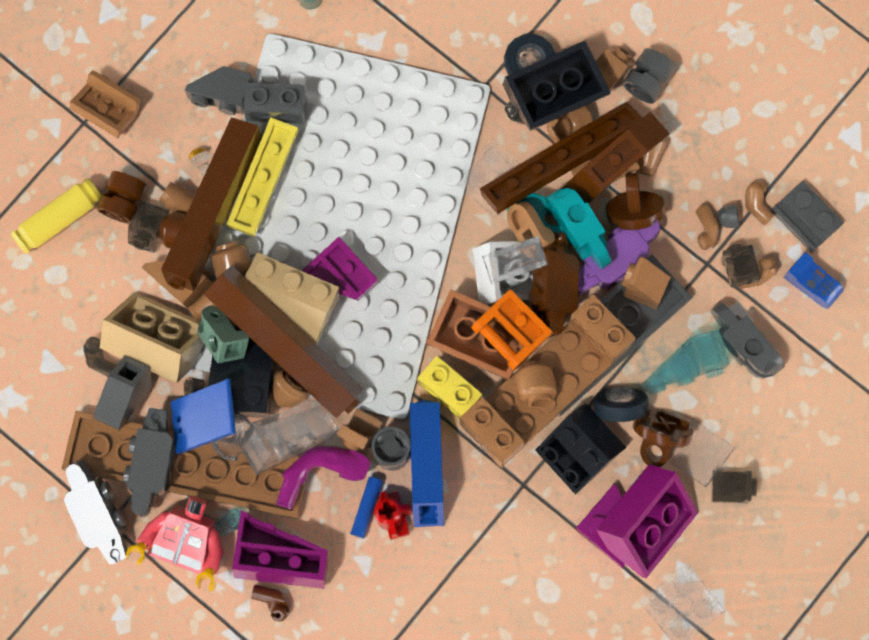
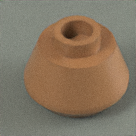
M279 370L275 373L271 394L273 401L278 406L293 408L310 397V393L285 370Z

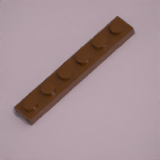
M625 102L480 188L481 196L499 214L601 153L627 129L642 119V117L628 102Z

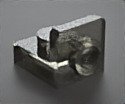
M142 201L128 225V244L139 250L155 253L158 245L160 223L164 217L169 216L170 210Z
M736 244L723 251L721 263L726 268L731 288L760 282L761 275L752 245Z
M745 470L744 472H712L711 503L748 504L752 496H756L757 479L752 478V470Z

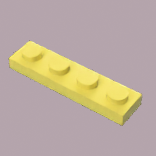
M270 117L227 221V227L253 237L256 236L299 131L298 127Z

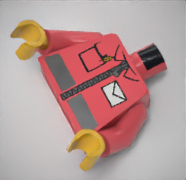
M190 496L186 509L176 506L170 512L166 511L159 514L146 525L136 541L138 545H133L127 549L126 560H128L131 553L139 552L141 557L138 559L136 566L141 565L144 562V551L146 549L149 556L199 574L196 578L198 589L201 588L203 580L210 579L209 591H213L216 588V581L213 575L218 572L224 550L220 534L215 529V521L203 516L207 502L202 498Z

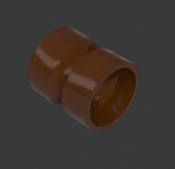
M112 171L106 184L108 193L102 194L96 210L113 220L132 224L138 211L135 204L142 201L147 184L126 173Z

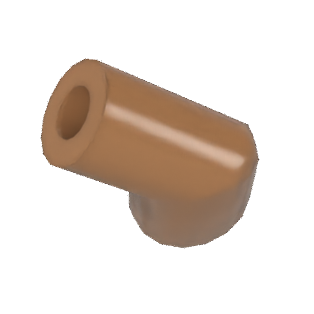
M755 181L750 183L746 189L745 206L765 226L774 217V214L763 205L766 185L762 181Z

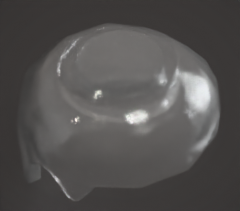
M234 413L236 434L210 443L214 451L223 459L237 461L240 454L250 450L251 440L254 435L253 425L246 416L240 413Z

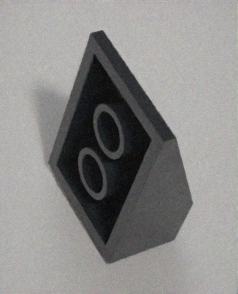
M234 327L236 331H241L239 327ZM249 337L244 358L217 363L212 356L208 387L225 379H230L234 416L270 419L274 360Z

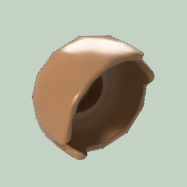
M584 106L547 123L548 135L554 143H557L593 122V116L589 109Z

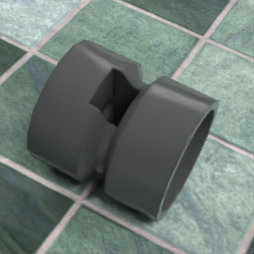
M646 48L635 63L637 69L630 70L622 85L637 99L645 103L654 104L663 90L661 84L668 83L676 67L663 54Z
M385 427L374 435L371 443L372 453L376 463L382 469L397 471L409 462L411 443L408 435L402 429Z

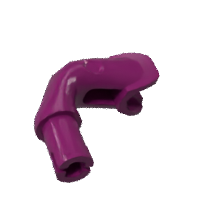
M318 445L308 449L282 474L284 481L276 504L293 510L300 486L305 484L306 477L313 467H324L339 473L338 477L350 481H360L365 479L370 467V461L365 455L357 451L337 446Z

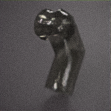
M89 337L83 346L86 365L108 377L116 364L104 358L103 349L100 348L101 340L97 337Z

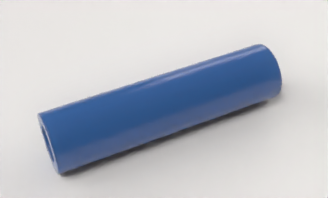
M374 477L368 478L350 532L351 535L365 538L383 483L382 480Z

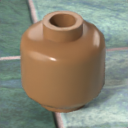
M238 240L216 246V251L210 256L216 279L231 265L245 277L252 263L247 246L239 245Z
M538 361L525 363L514 378L518 398L523 404L533 409L548 406L557 394V386L551 367L540 364Z

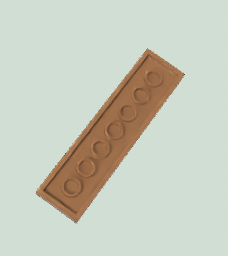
M75 411L61 469L66 471L65 469L70 464L75 463V461L84 460L89 465L88 468H91L94 477L102 476L106 480L124 483L125 468L127 465L131 466L133 454L129 453L130 440L132 435L136 436L138 428L142 429L143 424L127 421L119 431L94 419V414ZM168 430V434H169V435L173 438V440H174V433H173V431ZM216 440L182 454H174L168 493L187 497L195 496L211 502L298 520L305 484L300 486L293 510L276 504L284 481L282 474L299 457Z

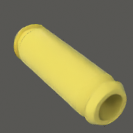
M89 178L83 179L85 182L82 184H75L19 225L16 231L12 230L11 236L24 253H31L30 249L40 247L94 208L102 195Z

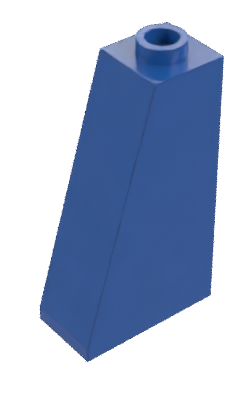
M420 400L416 403H410L414 527L444 526L440 402Z

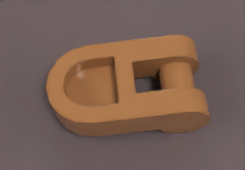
M520 202L510 206L507 212L508 224L528 256L535 257L542 251V247H547L554 242V233L544 226L531 204Z

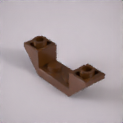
M649 112L584 166L561 189L575 190L584 203H591L604 189L646 153L648 154L670 133L652 112Z

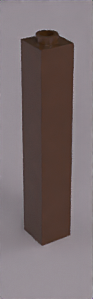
M231 117L161 268L167 284L177 290L186 288L194 291L262 139L258 125Z
M232 265L204 293L212 303L336 419L343 411L349 414L361 402L357 397L363 388Z

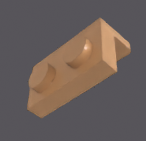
M92 70L88 74L87 84L70 101L69 109L114 137L119 138L137 118L140 99L131 91L125 90L113 83L108 77Z

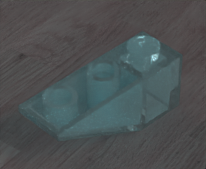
M719 329L690 337L642 383L640 390L644 392L649 391V394L653 395L666 391V386L677 383L678 387L694 383V377L706 374L707 378H713L724 373L723 369L727 368L730 362Z

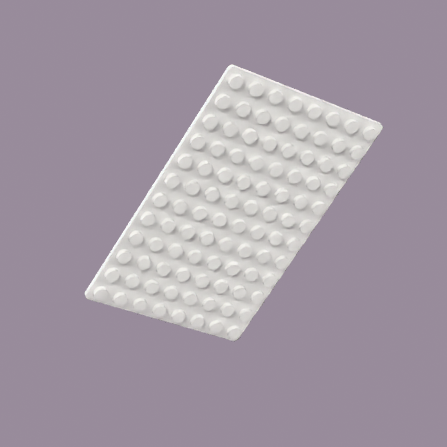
M268 34L265 37L253 83L304 85L307 95L305 124L287 123L298 127L299 131L256 236L253 237L227 227L226 224L236 202L235 199L211 254L216 251V246L238 240L239 245L247 246L251 261H253L258 252L302 271L337 237L342 238L377 277L379 282L359 301L339 294V300L317 345L363 388L357 397L361 402L354 409H361L365 412L404 420L407 418L490 94V87L474 81L276 34ZM244 115L242 121L258 125L263 137L268 122L246 121ZM209 256L205 268L211 273L208 279L214 283L217 279ZM227 317V320L231 323L232 326L238 327L230 318ZM205 344L192 369L210 373L212 354ZM274 361L273 379H274V375H275V373H276L277 371H279V370H284V369H283L277 362H275V361Z

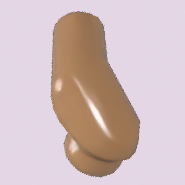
M704 204L698 207L695 213L704 226L705 234L698 236L697 242L702 250H707L710 247L714 248L718 244L719 223L709 206Z
M773 258L762 259L759 261L761 270L736 275L738 288L744 289L760 286L775 276L778 268L775 267V260Z

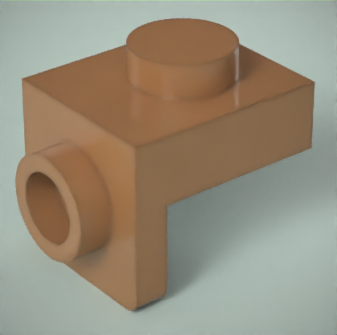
M621 46L606 48L596 60L610 92L624 74L635 66V63L631 60V54Z
M356 409L349 424H343L337 436L344 439L343 445L358 452L360 448L362 450L370 449L374 435L381 429L383 422L361 409Z

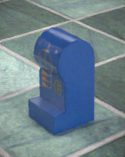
M804 252L783 278L818 305L829 309L843 293L844 289L837 280L826 274L827 272L818 266L809 254Z

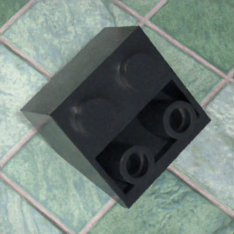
M585 403L571 413L535 451L576 495L627 447Z

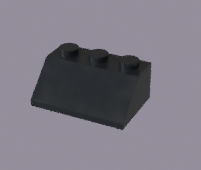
M586 41L505 76L502 84L515 112L530 131L611 94Z

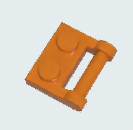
M511 289L471 327L476 334L481 333L508 361L507 365L513 371L553 333ZM493 319H496L523 347L518 353L489 325Z

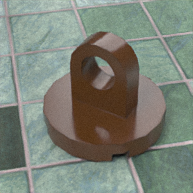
M638 172L626 173V193L615 196L606 205L605 210L608 223L611 225L613 223L618 224V228L623 230H640L654 225V220L659 219L660 221L664 218L666 212L664 200L656 193L640 191Z
M649 409L642 418L634 420L633 429L643 438L640 455L644 463L662 467L670 461L674 448L689 445L694 433L693 428H689L690 424L685 419L661 410L657 411V414H650ZM651 445H656L661 449V459L652 455Z

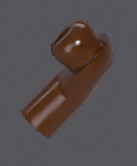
M254 585L251 599L267 603L271 612V618L277 622L284 621L290 613V606L284 594L280 590Z

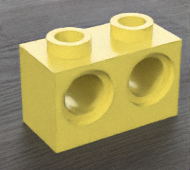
M438 356L432 360L417 378L418 385L459 420L467 410L483 397L482 393Z

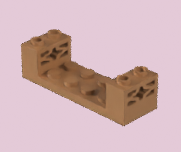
M594 294L571 314L570 322L564 326V331L560 335L553 336L525 362L538 361L540 364L551 367L557 386V394L548 406L533 409L520 401L514 378L516 373L523 368L521 366L512 374L510 380H506L488 398L484 399L481 397L460 417V425L500 468L505 466L633 346L635 341L633 334Z

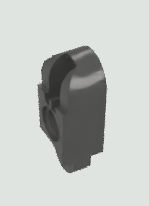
M722 302L711 309L714 319L721 327L715 332V335L741 367L744 365L753 376L762 379L774 376L785 367L778 352L747 315L743 318H740L738 315L735 316Z

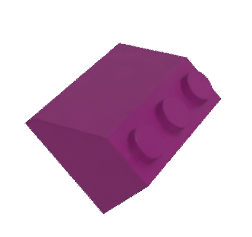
M649 464L598 526L596 531L611 553L642 578L646 579L696 517L698 511L676 472Z

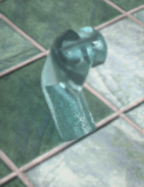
M235 508L230 509L228 514L219 519L203 514V516L215 521V529L219 532L220 536H227L238 530L241 511Z

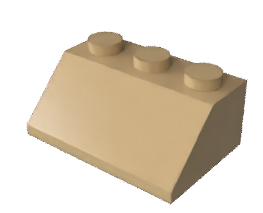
M257 252L245 278L317 345L339 300V287Z
M134 292L103 319L100 348L120 358H123L124 355L150 366L151 372L178 383L193 368L204 343L197 333L200 321L196 322L194 318Z

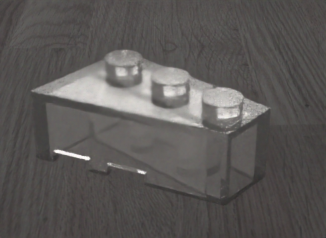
M308 399L294 408L252 422L251 426L244 431L245 435L238 445L254 473L258 475L306 452L308 449L331 440L340 428L332 414L317 400L311 401Z

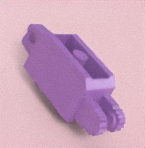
M654 220V225L645 229L623 230L616 228L608 235L610 240L607 241L608 245L605 247L612 263L600 269L590 256L584 259L583 265L579 269L578 293L581 295L596 286L602 289H610L624 278L630 263L637 264L640 256L647 259L649 255L648 244L658 236L657 234L660 230L659 221Z

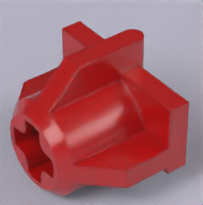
M386 491L380 492L381 496H379V501L374 508L377 524L382 529L388 531L390 540L410 535L405 516L412 515L410 504L401 503L398 491L386 494Z

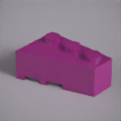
M241 510L232 564L234 578L325 589L329 562L328 550L296 535H290L277 529L276 526L268 522H262Z

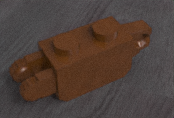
M553 232L555 236L554 242L547 247H542L541 253L534 257L531 265V273L533 275V284L529 295L531 310L553 331L550 337L560 335L564 331L565 316L573 313L577 309L580 262L575 255L568 254L566 234Z

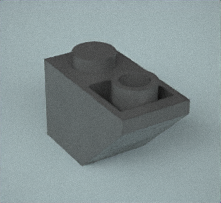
M222 66L186 85L185 92L188 99L191 100L190 102L196 106L206 108L208 105L218 107L220 112L227 115H235V113L244 115L245 82L253 83V78L250 73Z
M124 355L107 377L94 412V419L120 431L152 390L150 366Z

